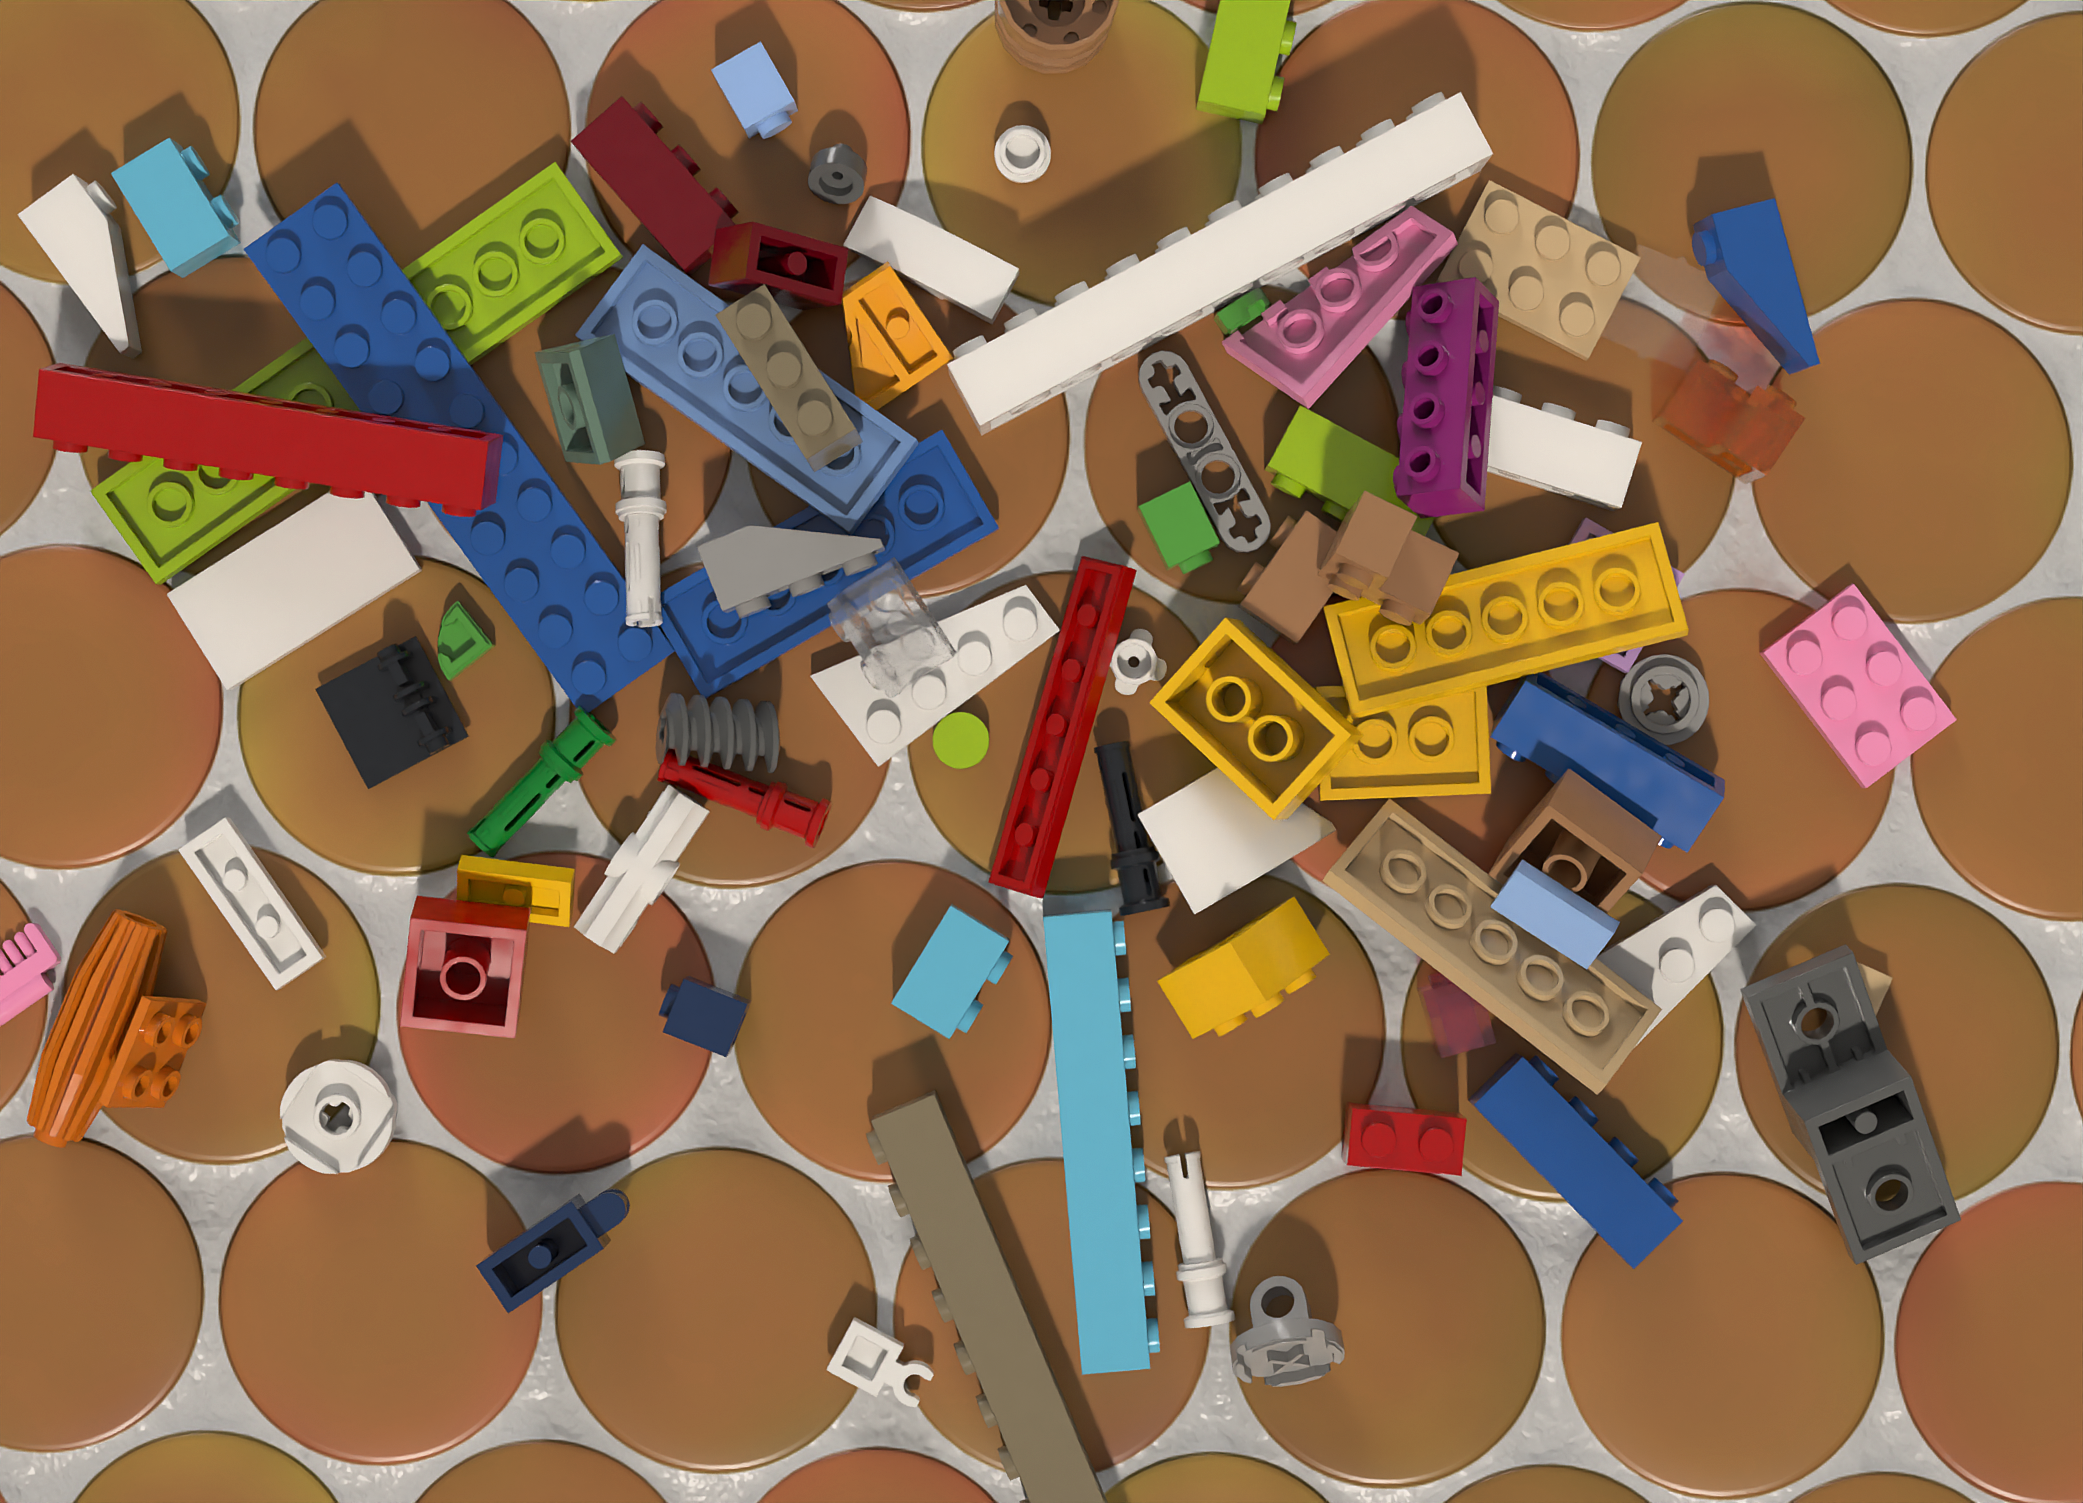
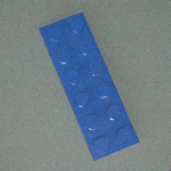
M940 430L919 442V445L852 534V536L881 539L885 551L875 554L878 562L877 565L850 576L845 575L842 567L822 575L824 586L797 597H792L790 589L784 590L768 597L771 607L740 619L736 610L729 613L722 611L704 567L661 592L663 623L660 626L700 695L707 699L999 530V527L943 430ZM811 506L773 527L851 536Z

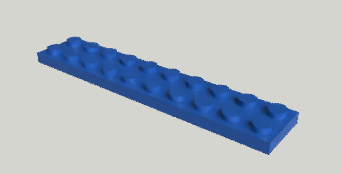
M337 182L244 248V251L361 412L503 435L496 503L481 511L477 510L475 517L448 515L442 513V504L427 503L576 708L581 705L589 713L675 651L659 625L654 627H638L639 621H637V625L634 627L626 625L625 578L340 183Z

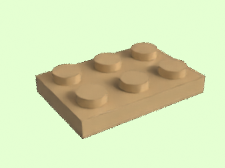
M1489 180L1457 241L1458 245L1452 250L1436 283L1476 277L1499 300V317L1587 361L1641 257Z

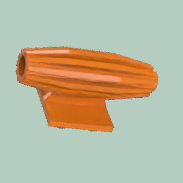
M115 909L78 965L42 1051L26 1120L30 1126L35 1127L33 1137L51 1146L65 1148L70 1140L74 1142L81 1141L102 1106L107 1108H164L166 1101L176 1092L181 1079L179 1070L188 1049L194 1045L201 1033V1017L207 1003L198 999L153 997L168 931L164 926L143 916Z

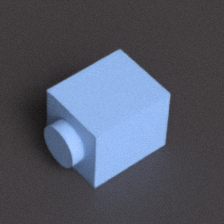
M761 41L711 69L716 82L748 138L760 133L763 139L769 138L792 123L789 116L798 111L796 103Z

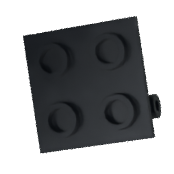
M417 636L399 645L395 643L376 653L377 657L315 689L368 789L469 737Z

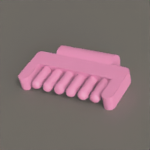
M37 923L26 924L24 927L25 934L17 932L14 936L16 943L27 959L23 958L11 940L4 941L2 946L15 965L13 968L0 949V970L4 974L2 976L0 974V1027L54 990L51 980L45 973L61 962V956Z

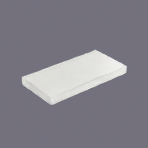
M328 492L167 593V596L226 690L231 691L421 572L422 568L374 493L365 492L364 498L353 499L334 496Z

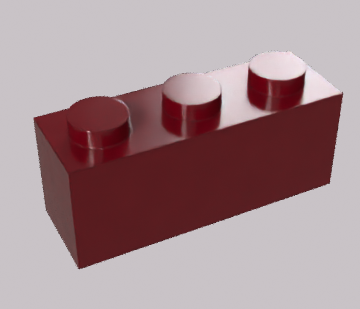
M621 96L575 136L571 143L690 277L712 257L716 229L736 225L731 219L739 212L717 187L707 193L694 176L701 169L679 144L671 151L656 135L664 127L642 102L632 108L625 98Z

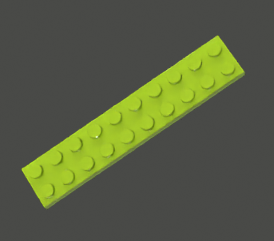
M554 162L405 267L403 272L467 361L472 365L621 260L623 256L560 167ZM307 337L232 390L360 411ZM143 455V461L128 463L90 490V492L155 584L161 585L296 489L274 485L275 477L254 474L252 480L223 478L218 475L219 468L198 464L197 471L168 469L163 467V458Z

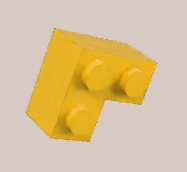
M1295 896L1256 916L1226 939L1190 957L1157 982L1192 1039L1212 1029L1220 1037L1244 1023L1248 1019L1245 1012L1251 1010L1254 1017L1258 1018L1285 1001L1280 993L1281 990L1284 989L1287 994H1290L1316 978L1312 967L1329 956L1330 953Z

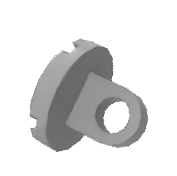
M1273 1276L1262 1281L1255 1288L1250 1300L1253 1328L1237 1336L1230 1345L1233 1373L1242 1381L1250 1384L1253 1383L1252 1376L1264 1377L1265 1385H1272V1387L1298 1385L1319 1379L1331 1371V1362L1340 1364L1345 1359L1341 1330L1333 1323L1312 1319L1310 1304L1303 1288L1294 1279L1286 1276ZM1287 1295L1294 1299V1306L1286 1316L1272 1318L1266 1315V1308L1273 1298Z

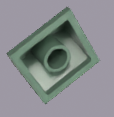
M615 334L534 352L565 462L601 465L613 461L645 444Z

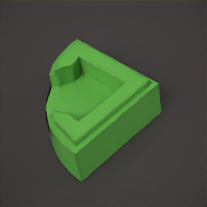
M1261 287L1216 313L1214 321L1225 336L1227 334L1230 336L1260 316L1262 312L1269 308L1271 302Z
M456 601L446 612L438 635V661L449 681H452L496 646L461 601Z

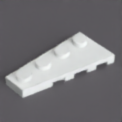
M1024 585L813 674L810 677L879 767L1060 630L1029 588Z
M1710 885L1650 921V924L1607 947L1596 957L1662 1009L1636 1046L1756 926L1717 885Z

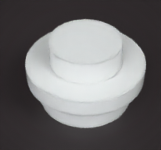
M1026 125L1014 126L1006 130L999 137L994 151L995 163L1001 174L1013 182L1029 183L1035 181L1048 169L1051 160L1050 144L1045 135L1038 129Z

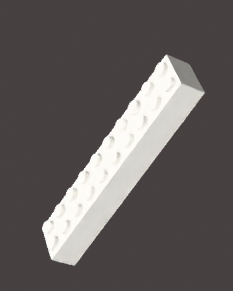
M1442 92L1424 99L1411 108L1413 113L1406 117L1407 121L1396 127L1391 119L1373 126L1360 135L1362 140L1356 144V148L1345 154L1340 146L1334 147L1309 162L1311 167L1305 171L1306 174L1293 181L1289 173L1283 174L1258 189L1260 194L1255 197L1256 201L1242 208L1238 200L1230 202L1207 216L1209 221L1205 224L1206 227L1191 235L1187 227L1179 229L1158 241L1156 244L1159 248L1155 250L1156 254L1140 262L1136 254L1126 257L1107 268L1105 271L1108 275L1105 277V281L1089 289L1085 281L1075 284L1056 295L1055 299L1057 302L1054 304L1055 307L1038 316L1034 308L1029 309L1005 322V334L987 343L984 336L981 335L954 349L955 360L947 364L949 376L981 436L1233 303L1252 290L1269 284L1386 222L1410 206L1414 207L1480 172L1493 155V152L1461 92L1448 99H1445Z

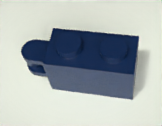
M607 1189L586 1203L579 1193L489 1254L476 1267L507 1313H510L603 1250L611 1241L606 1232L617 1226L627 1216L630 1209L629 1199L619 1189Z

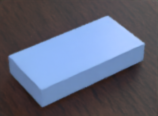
M1523 859L1490 906L1586 970L1614 935L1620 923Z

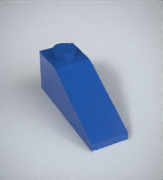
M1775 198L1714 213L1693 224L1695 231L1692 236L1693 253L1698 264L1704 266L1707 279L1786 372L1790 375L1820 364Z

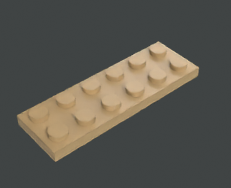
M1390 798L1322 880L1597 1095L1608 1084L1662 1010L1597 958L1586 970L1492 909L1490 906L1503 886Z

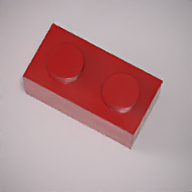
M1347 1102L1342 1160L1348 1166L1462 1176L1467 1118L1459 1112Z

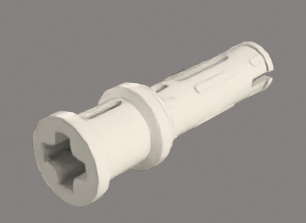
M633 450L614 460L615 468L620 470L621 500L615 504V512L619 520L624 522L627 604V617H625L626 625L632 627L637 625V621H639L638 627H654L663 623L660 590L659 521L667 513L666 501L661 499L660 469L665 466V455L656 451Z
M1196 1151L1184 1153L1188 1172L1187 1177H1183L1179 1154L1164 1157L1183 1263L1177 1265L1176 1277L1177 1280L1183 1281L1189 1315L1184 1319L1185 1328L1208 1327L1235 1320L1234 1311L1229 1310L1226 1304L1222 1275L1227 1272V1266L1221 1257L1216 1258L1200 1161L1201 1153Z

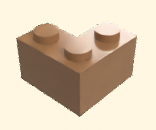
M1364 491L1346 513L1317 575L1329 580L1327 587L1342 597L1359 600L1360 596L1380 605L1379 612L1396 623L1409 626L1414 621L1421 625L1432 614L1459 553L1411 530L1418 516Z

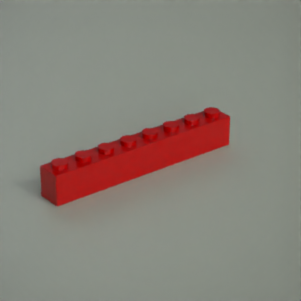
M64 363L40 368L38 373L33 437L53 440L52 448L58 451L85 453L88 452V446L108 449V458L118 461L141 462L143 461V455L163 458V467L179 471H197L199 464L218 467V475L220 477L234 480H252L254 474L275 477L274 485L283 488L308 489L309 483L330 486L331 495L353 499L364 498L365 492L386 495V503L398 507L417 508L420 507L421 501L442 504V513L459 517H475L477 510L481 511L496 503L503 435Z

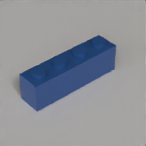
M1542 672L1521 677L1494 719L1490 737L1497 740L1496 746L1504 754L1520 762H1525L1526 759L1531 760L1546 769L1545 775L1555 784L1568 769H1571L1662 837L1658 845L1671 849L1675 845L1688 853L1724 799V779Z
M1515 1053L1468 1101L1627 1264L1635 1269L1683 1222L1672 1210L1679 1201L1657 1178L1654 1177L1647 1184L1632 1169L1639 1160L1617 1137L1614 1136L1607 1143L1592 1128L1599 1119L1577 1096H1574L1567 1102L1552 1087L1559 1078L1537 1055L1527 1061L1523 1056Z

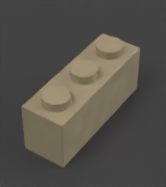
M765 284L715 315L814 472L863 442L853 423Z

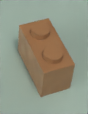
M1305 511L1298 521L1288 515L1269 542V544L1278 549L1265 568L1255 562L1237 588V591L1245 595L1238 607L1292 645H1296L1333 593L1327 587L1329 580L1317 574L1337 531L1308 511Z

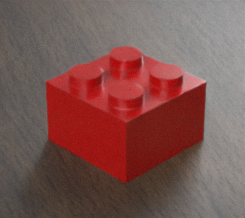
M417 896L410 917L400 1026L516 1038L521 1013L531 908Z

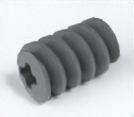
M671 693L666 699L658 720L655 747L658 764H663L667 751L671 748L675 749L678 765L685 766L691 750H695L698 753L700 767H708L713 753L719 752L723 769H730L736 754H742L745 771H753L758 756H764L767 772L774 773L780 749V729L775 707L771 701H760L755 710H753L752 704L748 699H738L731 710L730 703L726 697H716L710 707H708L707 700L703 695H693L686 707L681 693Z

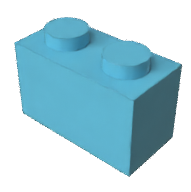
M169 137L111 173L169 270L176 275L184 278L241 243L232 229L239 224L238 218L221 194L213 198L203 179L208 177L210 173L192 146L183 149L181 145Z
M951 904L891 1004L948 1039L951 1038L956 1028L967 1033L984 1005L977 1001L975 997L985 980L987 979L996 985L1013 955L1004 950L1010 939Z

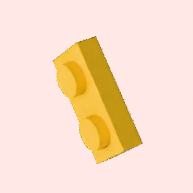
M461 855L457 868V900L531 908V923L570 927L574 906L575 869Z

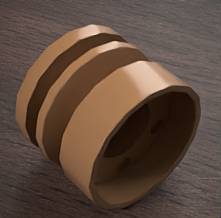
M995 0V29L1004 49L1020 65L1042 74L1068 73L1087 65L1102 50L1111 29L1119 0ZM1050 1L1061 3L1059 20L1048 18L1047 8Z

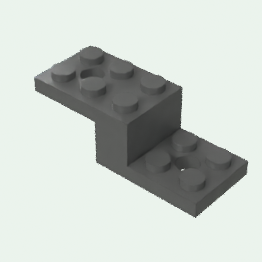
M1846 944L1740 989L1792 1133L1815 1161L1846 1250L1856 1265L1960 1221L1961 1217L1910 1074L1887 1050L1852 950ZM1814 1008H1824L1827 1010L1826 1019L1819 1028L1812 1031L1801 1029L1802 1019L1808 1011ZM1892 1179L1900 1180V1189L1892 1199L1887 1201L1875 1200L1876 1191L1882 1183Z

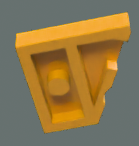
M886 262L843 292L842 306L855 396L875 410H878L953 359L951 352L889 262Z

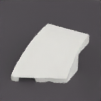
M1218 767L1137 814L1194 914L1245 886L1336 831L1332 822L1303 803L1288 819L1273 820Z

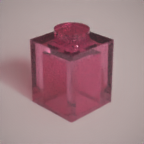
M1439 971L1428 975L1430 985L1417 988L1435 1054L1440 1058L1496 1043L1487 1009Z

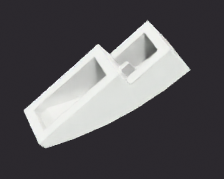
M869 196L843 244L845 248H849V250L878 266L889 262L896 274L902 279L941 300L946 299L990 324H993L1019 276V268L919 217L873 196Z

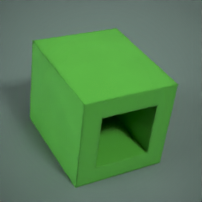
M1190 481L1138 507L1137 511L1167 571L1179 565L1184 575L1214 560L1209 550L1217 547L1220 541Z

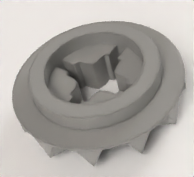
M1654 655L1635 663L1621 680L1617 707L1625 722L1665 745H1672L1688 739L1701 727L1708 713L1709 691L1702 674L1687 660L1674 655ZM1649 680L1661 690L1676 688L1681 684L1682 688L1676 692V696L1671 700V705L1675 709L1673 713L1678 718L1677 720L1672 715H1668L1664 710L1649 712L1646 715L1643 713L1649 708L1648 704L1654 699L1650 691L1652 688L1648 684Z

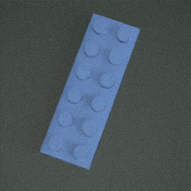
M642 244L575 336L580 341L615 334L625 373L852 536L919 445L918 440L820 371L863 442L814 472L715 316L729 305Z

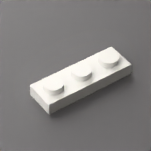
M230 817L223 818L179 849L183 858L275 990L281 989L327 957Z

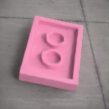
M1854 584L1847 586L1760 652V655L1861 788H1868L1957 720Z

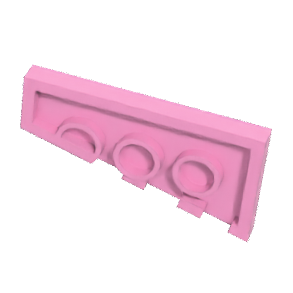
M1410 206L1352 248L1353 256L1336 268L1329 270L1325 267L1308 279L1311 286L1286 304L1279 300L1262 312L1263 320L1244 334L1237 330L1223 340L1222 344L1226 352L1309 409L1412 296L1413 287L1421 286L1458 245L1454 232L1415 207Z

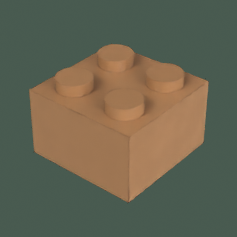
M1568 769L1511 834L1488 875L1504 886L1523 859L1607 914L1643 874L1662 836L1574 771Z

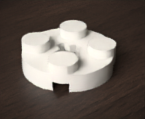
M330 1059L301 1072L285 1091L280 1105V1119H282V1128L286 1135L284 1139L293 1156L312 1170L324 1174L351 1172L375 1161L388 1147L396 1128L398 1103L395 1096L390 1092L388 1084L372 1068L353 1060ZM344 1102L350 1107L348 1115L353 1119L350 1128L340 1126L336 1131H332L327 1127L330 1117L324 1112L325 1107L328 1104L337 1107Z

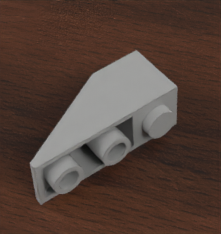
M749 525L697 546L722 611L729 613L736 610L739 619L771 607L768 597L784 590L790 589L792 597H797L824 586L822 575L842 567L846 576L869 569L878 564L875 554L885 551L881 539L754 525Z

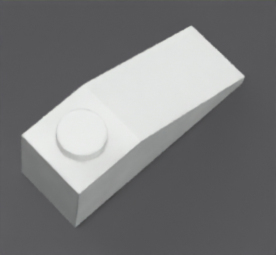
M72 174L20 212L18 216L119 353L134 359L142 353L121 228L110 214L117 207L96 180L88 185L87 182Z

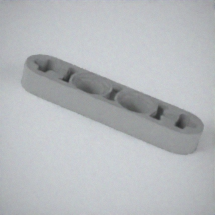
M1159 351L1151 354L1144 360L1139 370L1138 383L1144 398L1223 543L1227 548L1237 553L1256 551L1266 542L1271 527L1269 516L1186 362L1181 356L1170 351ZM1157 363H1161L1165 369L1175 367L1178 370L1179 375L1174 378L1173 385L1179 397L1183 396L1187 390H1190L1195 399L1178 404L1168 415H1165L1160 405L1171 402L1166 390L1162 386L1152 388L1148 382L1155 374L1153 366ZM1188 411L1200 414L1207 424L1205 437L1193 444L1181 441L1174 430L1177 417ZM1214 461L1224 462L1229 465L1234 474L1232 487L1220 494L1208 491L1201 480L1203 468ZM1240 490H1244L1248 497V500L1238 502L1237 504L1243 516L1246 518L1256 516L1260 523L1253 531L1256 540L1250 543L1243 536L1234 539L1230 535L1229 529L1236 524L1230 509L1227 508L1222 515H1219L1214 507V504L1231 500Z

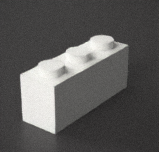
M1493 386L1487 472L1610 511L1622 508L1642 444L1640 441L1628 438L1629 428L1605 420H1597L1596 427L1574 421L1576 412L1552 403H1543L1542 409L1539 410L1520 404L1521 394L1506 388Z

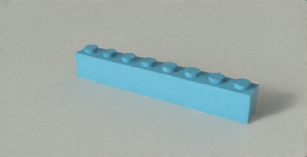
M1111 909L1043 915L1082 1375L1150 1369L1149 1353L1160 1352L1157 1318L1146 1319L1144 1296H1155L1153 1263L1152 1261L1141 1262L1140 1239H1150L1148 1205L1136 1204L1135 1183L1146 1182L1143 1148H1132L1130 1126L1141 1125L1138 1091L1127 1092L1125 1069L1136 1068L1133 1034L1122 1035L1120 1012H1131L1128 978H1117L1115 957L1126 955L1124 922H1112Z

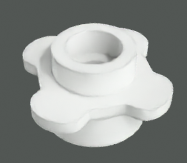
M1136 629L1131 633L1129 639L1115 646L1110 667L1116 677L1115 688L1123 695H1132L1136 692L1139 685L1148 680L1159 681L1166 674V662L1157 658L1151 646L1153 637L1147 630ZM1133 656L1139 659V665L1135 668L1130 667L1128 664L1129 658Z

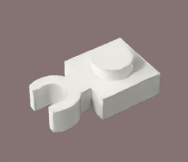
M856 1317L853 1318L826 1369L877 1397L883 1384L886 1383L893 1387L896 1398L904 1405L910 1407H917L920 1397L906 1389L905 1379L910 1375L917 1374L931 1381L934 1376L933 1369L925 1362L912 1360L904 1363L897 1359L904 1347V1343Z

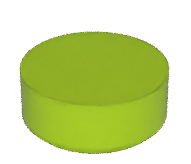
M966 712L952 713L944 717L937 724L933 733V748L938 758L944 764L957 769L970 768L978 764L986 755L989 748V733L984 723L978 717Z

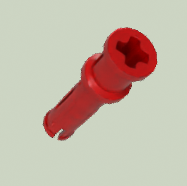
M671 748L668 749L658 772L657 781L682 788L708 800L756 817V824H759L761 829L770 831L774 827L805 839V846L815 848L832 805V801L825 798L817 802L791 792L787 789V784L781 781L777 783L771 782L770 785H766L712 763H709L708 767H700L699 759L690 755L685 766L678 765L675 749Z

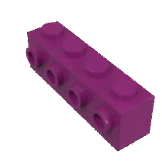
M1476 277L1413 287L1412 307L1406 314V331L1409 337L1407 361L1403 363L1401 370L1405 395L1403 413L1399 415L1397 421V431L1401 445L1399 465L1395 467L1393 473V485L1396 496L1421 519L1485 510L1499 300Z

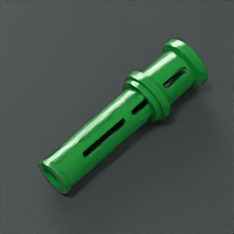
M581 705L574 711L576 718L555 740H546L540 746L541 750L538 753L541 758L467 832L470 839L490 857H495L506 842L566 781L572 783L574 780L578 781L583 776L582 768L604 745L610 747L617 741L612 732Z

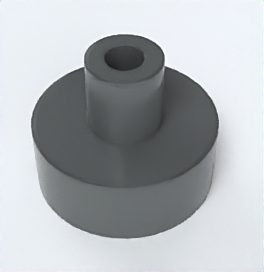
M836 144L833 147L822 149L812 158L808 175V186L815 196L825 202L832 204L854 202L860 198L864 191L867 176L866 163L846 144Z

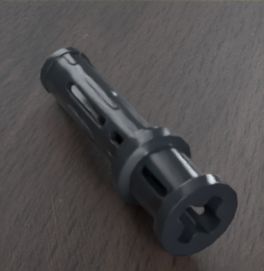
M1130 741L1111 743L1094 748L1116 853L1111 854L1112 860L1109 862L1111 869L1116 870L1118 873L1124 903L1119 908L1120 916L1170 907L1169 898L1162 895L1156 862L1161 859L1160 854L1156 851L1155 846L1149 845L1147 831L1137 815L1142 812V806L1130 752Z

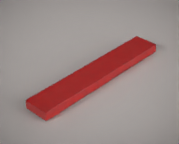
M1081 556L988 883L1029 896L1044 898L1137 570Z

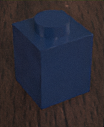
M687 976L683 979L680 987L671 984L659 1011V1016L667 1018L663 1033L727 1057L733 1049L751 1000Z

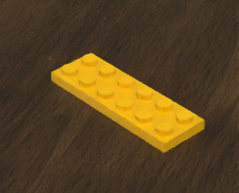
M1659 522L1450 574L1432 614L1421 625L1414 621L1409 626L1396 623L1379 612L1380 605L1364 597H1360L1359 600H1348L1323 607L1352 719L1687 636L1689 631Z

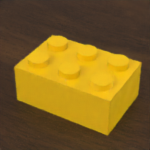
M1225 617L1149 702L1273 820L1288 819L1363 737V734L1250 628L1241 620Z

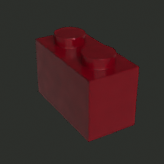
M753 221L718 228L715 232L708 285L748 295L765 284L777 304L803 311L841 305L849 248Z

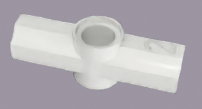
M668 785L665 791H662L651 811L648 812L647 818L637 833L632 832L611 860L604 873L607 878L574 928L597 945L615 954L635 928L638 919L648 904L652 906L671 881L680 866V863L677 862L710 811L672 785Z

